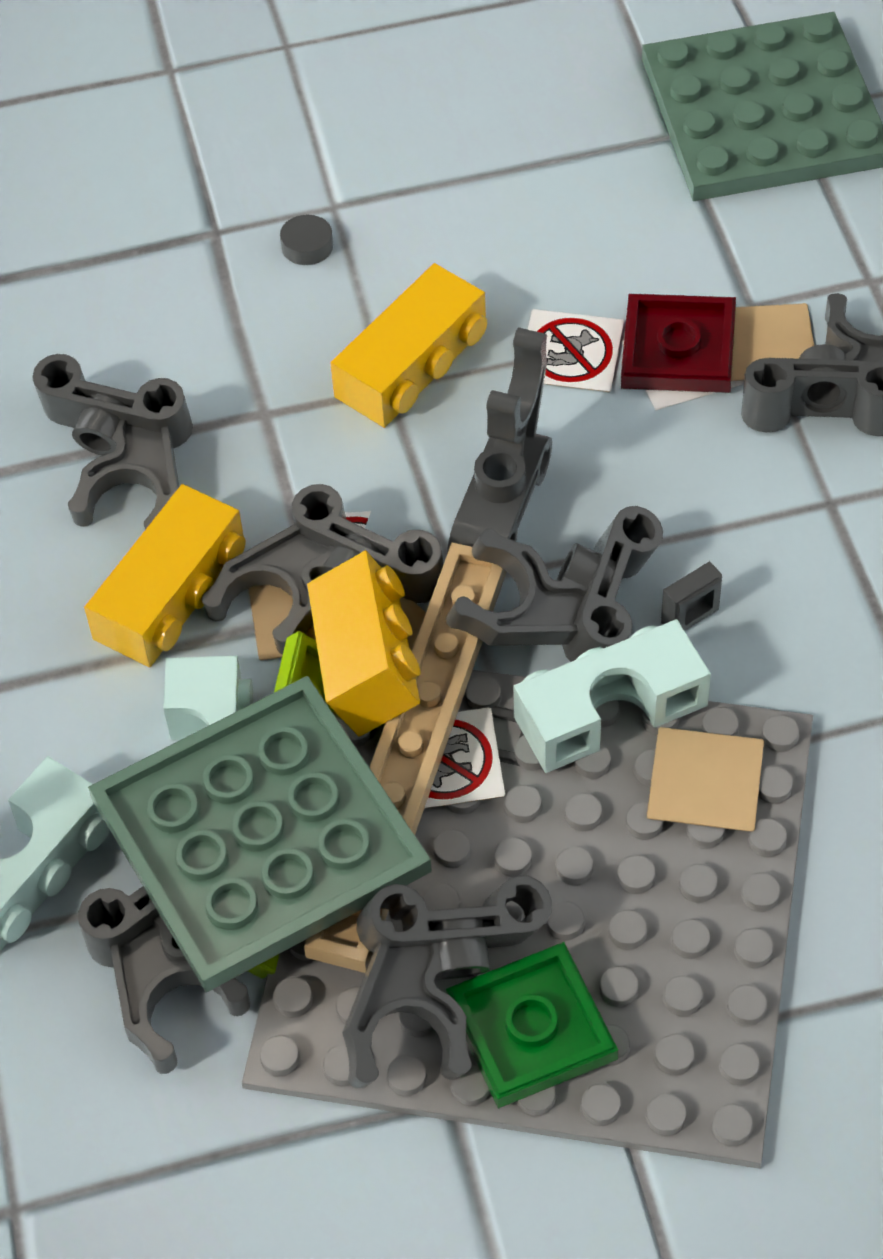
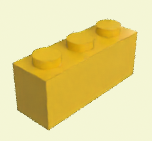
M433 263L330 362L334 397L385 428L399 413L403 414L410 410L416 402L419 393L434 379L442 378L449 370L453 360L468 345L473 346L481 339L487 327L485 292L438 264Z
M181 484L84 606L92 639L150 668L163 651H169L176 644L181 634L182 625L195 608L201 609L204 606L202 596L215 583L224 564L244 552L246 540L243 535L240 511L187 485Z
M365 550L307 583L325 700L336 714L360 737L420 704L416 677L420 676L421 671L414 654L409 648L408 637L413 632L411 624L401 608L400 598L405 596V592L394 570L388 565L381 568Z

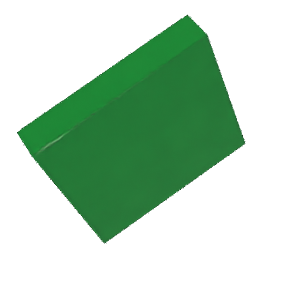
M565 942L446 989V994L450 995L458 1003L467 1017L466 1041L498 1109L618 1060L619 1050Z

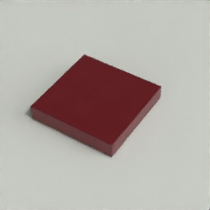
M628 294L621 389L731 393L736 297Z

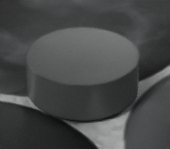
M300 215L293 217L280 230L282 253L293 263L300 265L316 264L325 260L333 250L332 228L325 219L319 216Z

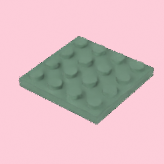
M835 11L642 45V62L693 201L883 168V124Z
M308 676L88 787L93 803L206 993L362 910L384 887L393 884L408 885L432 872L430 857Z

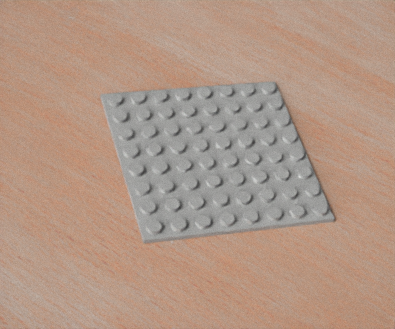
M472 670L458 712L495 706L514 710L513 685L522 682L526 677ZM624 700L608 701L596 708L601 718L600 751L548 773L544 772L525 736L520 737L521 729L516 722L493 717L498 749L515 752V758L519 764L517 766L500 762L505 796L424 809L415 837L431 859L432 872L407 886L419 893L424 899L427 911L482 907L484 901L508 879L519 875L530 876L540 881L549 891L552 900V913L547 923L520 944L488 948L489 971L565 942L619 1050L618 1060L498 1109L467 1041V1050L472 1062L470 1071L458 1079H446L441 1074L443 1048L438 1033L428 1021L411 1013L397 1012L381 1018L372 1034L371 1051L379 1070V1076L367 1087L355 1088L348 1081L349 1058L342 1032L365 973L306 958L304 950L306 940L281 952L275 974H267L242 1079L243 1089L761 1169L813 715L708 701L707 707L654 728L644 711L636 704ZM333 710L334 716L370 767L385 723L358 737ZM664 727L764 740L756 822L753 832L647 818L658 728ZM510 901L506 904L508 913L514 919L521 922L525 918L523 909L517 903ZM388 911L386 920L392 921L396 932H403L402 921L391 919ZM479 975L456 979L435 978L434 982L438 989L446 993L447 988Z

